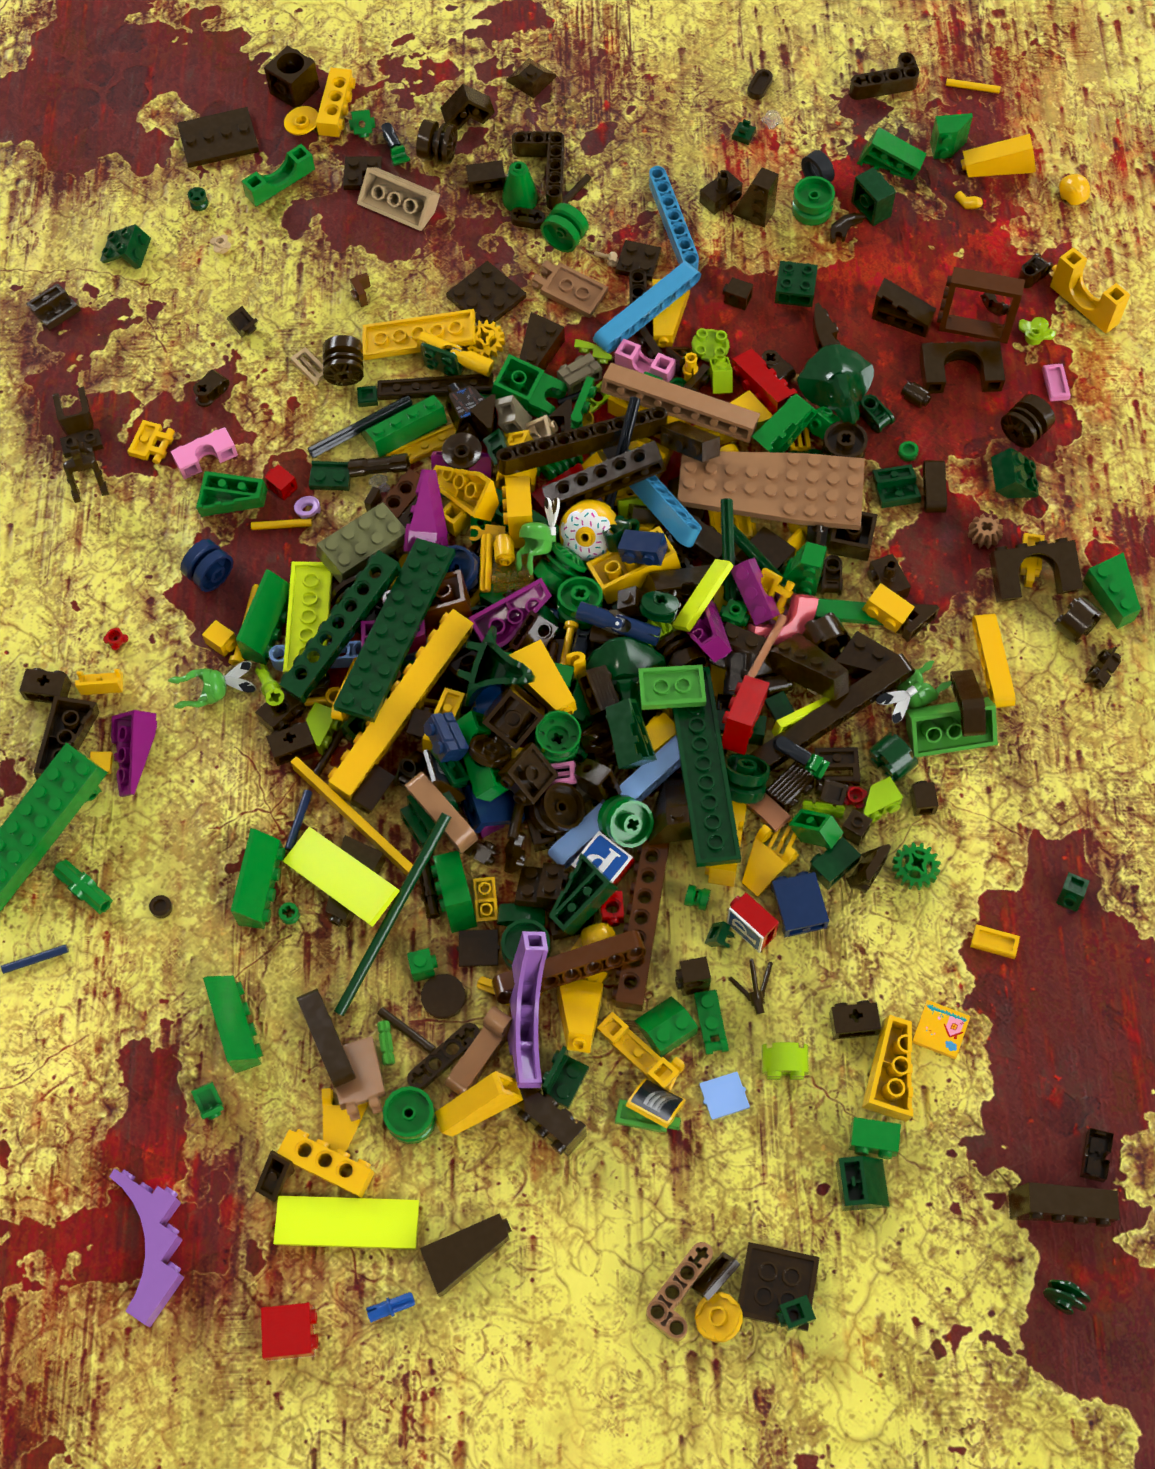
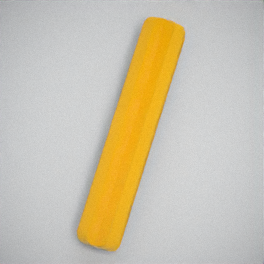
M488 533L481 535L479 591L482 593L491 591L493 536Z

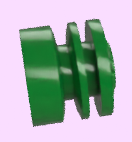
M553 542L552 551L546 554L550 561L541 559L533 569V573L538 579L542 578L546 586L558 593L560 585L565 580L575 576H582L580 572L585 573L588 567L580 556L570 548Z
M559 710L549 712L544 715V718L536 726L534 744L550 764L572 761L579 749L581 738L580 724L568 712Z

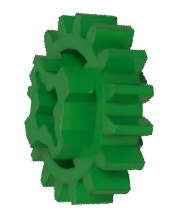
M912 842L910 848L906 844L903 845L902 851L898 849L895 854L897 857H894L892 863L895 864L892 867V871L897 872L894 878H901L900 885L902 886L908 883L910 890L913 885L918 890H921L922 885L929 888L930 882L935 883L936 876L940 873L938 867L941 862L935 861L938 854H931V847L924 849V843L916 847V844ZM905 858L906 864L902 867V860ZM930 865V873L927 874L926 868Z

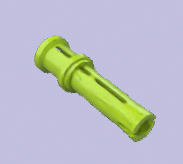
M260 664L261 669L257 666L255 673L262 684V694L269 705L277 706L283 702L284 693L280 689L279 683L273 680L268 667Z

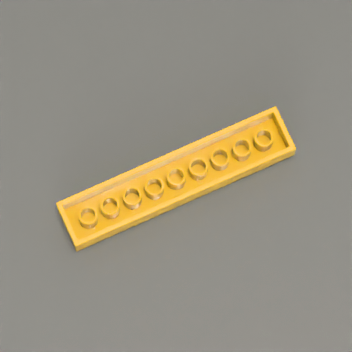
M452 609L450 613L446 612L439 621L438 630L433 629L428 636L426 647L421 646L415 654L416 658L413 665L409 663L403 671L402 680H397L390 689L392 692L389 698L385 699L375 722H366V730L364 733L359 732L353 740L354 745L351 751L347 749L340 759L342 760L338 768L334 767L329 773V787L351 803L353 795L369 772H371L375 764H379L411 719L414 708H419L471 635L474 623L456 610Z

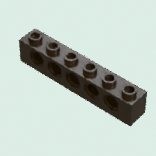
M652 441L631 451H626L619 456L607 459L595 466L588 467L583 471L571 474L559 481L552 482L542 487L545 498L548 497L552 503L555 498H559L560 509L558 515L582 500L599 499L664 472L667 469L656 442Z

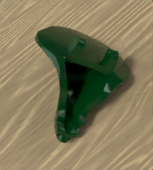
M830 344L822 347L806 362L803 370L797 377L799 390L811 403L820 407H827L835 411L838 418H841L843 422L854 424L859 420L858 406L871 386L874 368L858 352L848 349L841 344Z
M491 625L482 643L467 641L465 648L476 651L477 655L473 662L471 673L458 669L456 674L457 677L468 682L465 700L466 707H472L478 695L484 689L493 685H524L535 681L534 673L525 664L507 655L496 644V626Z
M619 637L608 640L594 650L586 661V670L606 665L607 670L612 674L613 686L619 693V702L628 698L636 699L642 714L638 668L665 667L666 662L664 656L649 644L631 637Z

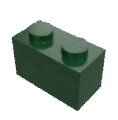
M844 837L840 838L832 849L826 848L827 851L822 855L818 853L810 861L809 872H815L817 880L827 890L855 867L861 858V854Z

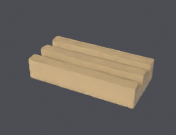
M306 347L290 357L291 362L314 386L318 384L317 381L324 380L323 364ZM303 355H305V356L321 371V373H319V372L303 357ZM297 359H299L315 375V377Z

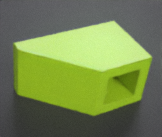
M716 355L714 358H709L713 394L733 393V370L729 357Z
M315 702L306 718V722L319 754L323 755L332 742L334 732L339 729L341 721L331 718L332 708Z
M890 776L871 785L863 814L871 818L872 823L879 820L883 814L887 812L890 814L894 813L901 807L903 796Z

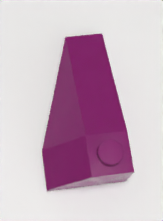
M422 469L416 489L417 502L415 506L412 505L410 511L413 513L411 524L407 523L405 529L403 551H410L416 538L448 547V532L436 470Z
M542 578L468 619L474 623L472 630L480 643H482L491 625L496 626V644L502 648L513 639L530 610L537 613L552 595Z
M132 710L112 716L111 741L113 744H116L117 753L114 754V761H118L119 769L116 773L119 797L135 795L156 734V713Z

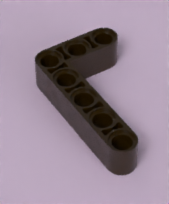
M557 131L515 132L512 135V152L515 156L547 157L546 205L548 209L552 210L556 204L563 203L564 135Z

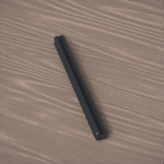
M405 396L307 448L310 456L314 458L360 434L371 426L412 406V400L409 396Z
M630 397L615 457L629 449L641 401L638 397ZM618 491L606 495L604 503L608 504L612 510Z

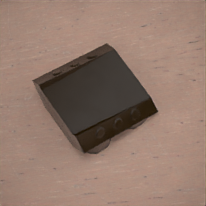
M890 844L861 854L862 859L853 874L846 878L850 888H857L867 893L887 860V855L891 849Z

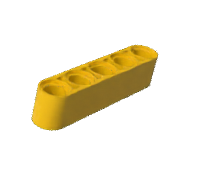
M995 613L974 615L972 626L989 698L996 705V708L1015 706L1014 687Z

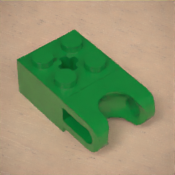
M509 354L493 384L491 394L496 395V399L513 395L530 415L540 418L544 415L549 417L556 410L545 398H563L568 388L563 381L544 373L545 370Z

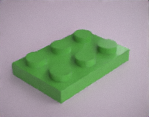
M703 665L638 668L641 710L706 706Z

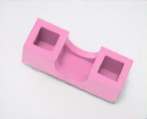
M623 338L615 351V364L643 374L646 371L663 378L667 382H670L675 375V359L658 353L655 359H650L641 352V345Z
M225 427L171 451L174 462L184 480L202 472L199 461L206 455H214L220 463L238 456L235 445Z

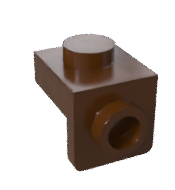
M364 273L350 279L352 298L354 301H358L361 307L368 305L364 289L371 286L368 274Z

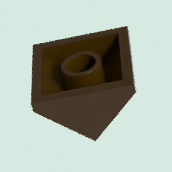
M493 394L470 409L472 427L480 435L483 443V439L497 429L496 395Z

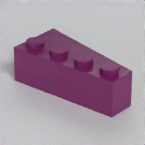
M711 600L692 630L687 633L715 663L719 659L726 657L732 649L717 605Z

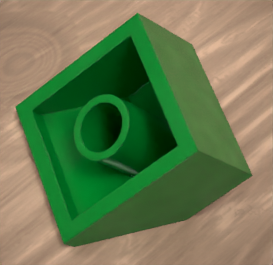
M972 113L935 116L930 140L934 159L952 158L967 142L973 118Z
M672 996L634 1020L650 1046L660 1057H663L695 1036L698 1031V1026L688 1011Z

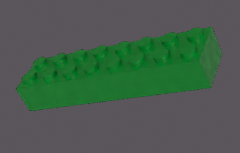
M65 743L0 827V912L108 773L68 743Z

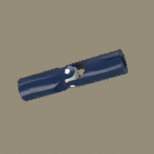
M582 601L578 606L575 619L600 628L612 627L611 630L615 633L656 646L659 638L655 636L660 637L662 631L660 627L621 614L615 617L607 609ZM625 619L631 622V629L629 632L624 633L621 630L625 626Z

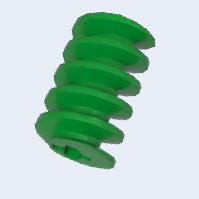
M580 455L540 466L541 472L548 481L553 480L564 473V471L577 465V463L582 465L583 456Z

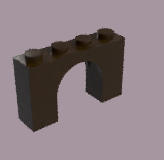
M1000 341L930 342L921 345L919 358L922 383L924 388L931 391L930 394L944 392L946 385L945 365L957 360L969 362L978 369L982 392L1002 391L1005 383V374Z
M1068 538L1056 539L1055 543H1048L1045 540L1035 542L1034 546H1028L1027 543L1015 545V548L1007 549V546L995 548V551L989 554L997 603L1014 601L1022 597L1019 568L1022 561L1029 557L1041 558L1051 566L1057 595L1078 592L1083 589L1075 540L1068 541Z

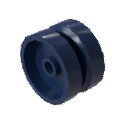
M203 539L193 545L185 554L180 570L199 589L209 592L218 588L227 579L233 568L234 561L215 542L210 539Z
M459 545L449 546L455 549L456 554L447 573L461 569L468 594L470 595L479 589L480 557L465 547Z

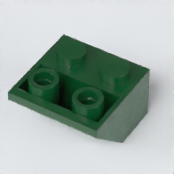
M1009 448L991 457L997 493L1007 499L1036 498L1039 496V483L1036 479V465L1033 460L1028 459L1013 448Z
M866 1156L838 1158L836 1171L842 1211L890 1207L883 1159Z

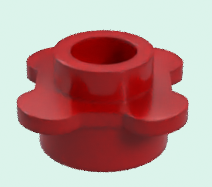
M113 628L107 632L103 641L109 644L112 650H118L123 643L128 641V636L123 634L120 628Z
M849 786L844 804L862 809L864 807V798L868 795L867 791L860 787Z

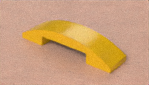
M613 1012L597 1027V1030L621 1055L661 1088L665 1089L680 1073L664 1057L661 1058L629 1029V1026Z

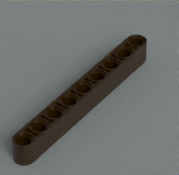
M658 406L638 411L630 442L661 434V426L668 424L667 410ZM626 415L502 448L496 454L498 471L502 475H511L617 446Z
M902 653L896 655L851 685L848 693L836 701L830 699L754 750L750 755L764 760L770 766V771L790 759L787 755L773 747V741L776 738L784 736L794 744L805 749L875 702L881 694L888 693L909 679L916 670Z

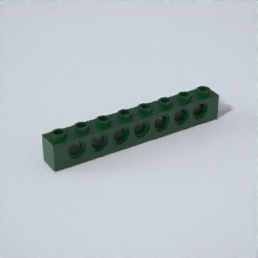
M380 550L375 555L370 556L365 569L356 575L354 584L343 593V599L339 604L333 606L329 618L320 624L317 634L314 638L308 640L305 646L306 649L295 658L290 671L285 672L281 677L279 685L283 691L303 704L306 702L361 627V621L366 620L401 570L399 562ZM374 573H381L378 578H372ZM363 589H369L367 594L360 595ZM350 606H357L354 611H347ZM339 622H344V626L342 628H335L336 624H338ZM332 639V642L329 645H323V642L325 640ZM320 656L317 662H310L312 657ZM301 673H307L304 679H298Z

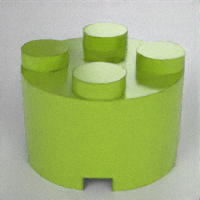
M776 1042L772 1043V1048H767V1044H763L762 1074L767 1075V1080H780L781 1076H790V1080H803L805 1075L809 1074L808 1045L804 1044L803 1048H799V1043Z

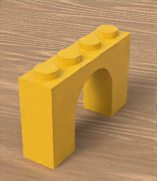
M1073 247L1059 258L1050 287L1106 334L1120 323L1130 294L1115 283L1102 293L1101 299L1094 297L1088 291L1083 281V270L1087 258Z

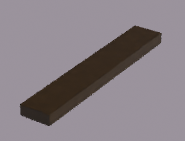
M491 373L489 377L482 374L379 380L377 384V398L380 401L401 399L405 396H409L410 399L426 398L432 395L436 397L448 396L450 393L447 388L452 383H457L461 389L473 386L479 394H487L492 391L494 375Z

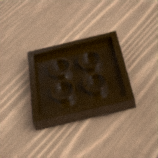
M486 261L446 293V297L461 310L474 309L475 322L477 324L479 320L482 324H484L485 320H488V323L491 324L493 321L497 322L526 298V292L490 262Z
M748 1242L738 1298L743 1318L780 1326L776 1317V1313L779 1312V1305L807 1295L812 1307L820 1257ZM791 1311L789 1313L791 1319H798L797 1312ZM809 1323L795 1329L807 1332Z

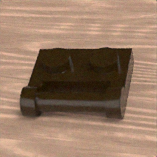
M858 747L815 748V755L823 757V760L830 762L826 771L852 770V775L823 776L822 778L842 784L860 786Z

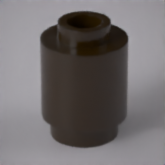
M908 381L901 392L905 400L918 408L926 407L932 398L930 396L931 391L916 382Z
M778 674L763 677L762 679L770 683L767 698L782 691L788 694V691L793 689L792 681Z

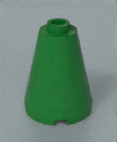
M514 162L509 167L503 189V205L509 211L516 207L534 209L538 204L539 194L529 169L524 162Z

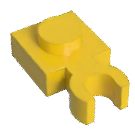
M485 524V530H482L479 526L473 525L470 529H476L478 535L476 537H469V539L477 541L481 538L482 534L488 533L493 536L494 542L497 535L505 534L506 526Z

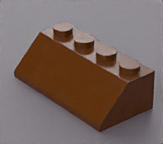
M461 569L446 573L424 618L426 629L440 625L439 621L446 612L450 613L452 609L464 617L473 616L470 597ZM390 590L386 591L382 597L383 605L389 595Z

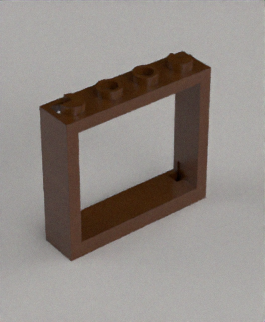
M954 267L952 276L948 275L946 286L949 287L944 289L938 313L939 331L990 341H1000L1007 344L1022 298L1025 280ZM955 288L1011 297L1004 324L949 315Z

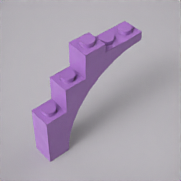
M522 931L512 964L515 985L509 1002L513 1019L507 1039L510 1055H513L517 1088H540L542 1085L538 1021L542 975L548 953L545 932Z
M114 1169L109 1177L123 1188L134 1203L141 1218L145 1236L143 1273L137 1291L126 1312L144 1325L151 1327L185 1278L179 1273L181 1268L169 1261L183 1241L178 1236L180 1231L168 1223L181 1202L176 1198L178 1194L167 1186L164 1190L159 1186L154 1190L144 1182L138 1185L133 1181L135 1176L128 1171L123 1170L120 1173Z

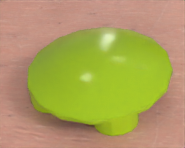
M700 328L697 330L691 343L695 354L700 356L701 360L708 362L709 358H714L716 355L726 356L730 348L727 333L723 330Z

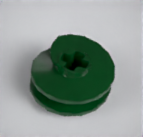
M651 591L642 596L640 612L651 621L671 623L677 615L679 601L672 594Z
M1049 1280L1048 1288H1045L1043 1291L1044 1297L1049 1303L1067 1315L1074 1313L1071 1307L1080 1311H1086L1087 1307L1081 1301L1089 1303L1091 1298L1080 1290L1076 1284L1067 1280Z

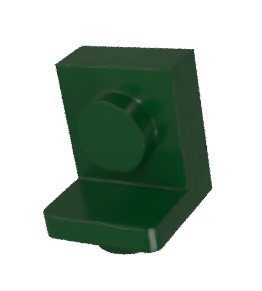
M1068 872L1056 903L1077 912L1090 881Z

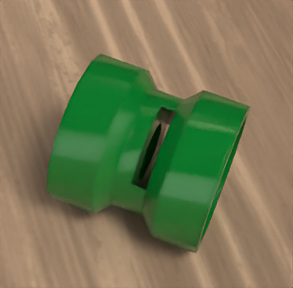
M689 884L684 905L689 907L697 906L698 909L706 911L711 890L706 888L701 890Z

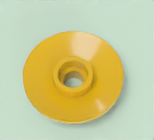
M309 106L297 107L286 115L284 127L287 132L293 135L307 134L315 129L318 112Z

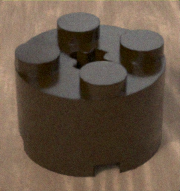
M1085 597L1073 599L1067 607L1070 610L1065 615H1060L1054 623L1057 626L1056 629L1076 645L1082 641L1079 638L1083 634L1087 636L1101 619L1099 616L1104 615L1102 610Z
M828 613L817 620L808 621L804 626L805 630L802 634L833 659L841 654L840 650L846 647L851 640L848 632L834 613Z

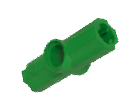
M67 859L59 861L55 865L52 873L68 886L67 888L79 900H84L98 914L106 912L110 908L113 900L85 872H80Z

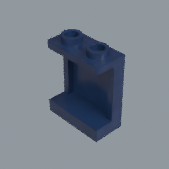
M472 784L467 785L463 790L466 799L461 802L469 825L475 833H480L485 826L510 824L515 802L513 799L514 793L510 789L489 802L477 799L473 794ZM525 812L523 813L521 824L526 820Z
M804 871L796 874L794 877L787 878V876H781L772 881L771 891L772 893L774 892L781 916L784 938L827 929L829 918L815 872L809 873Z

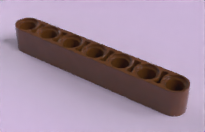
M635 930L627 931L546 958L540 993L642 959L646 955V948L640 933ZM512 970L501 973L492 980L498 1003H510V997L515 985Z

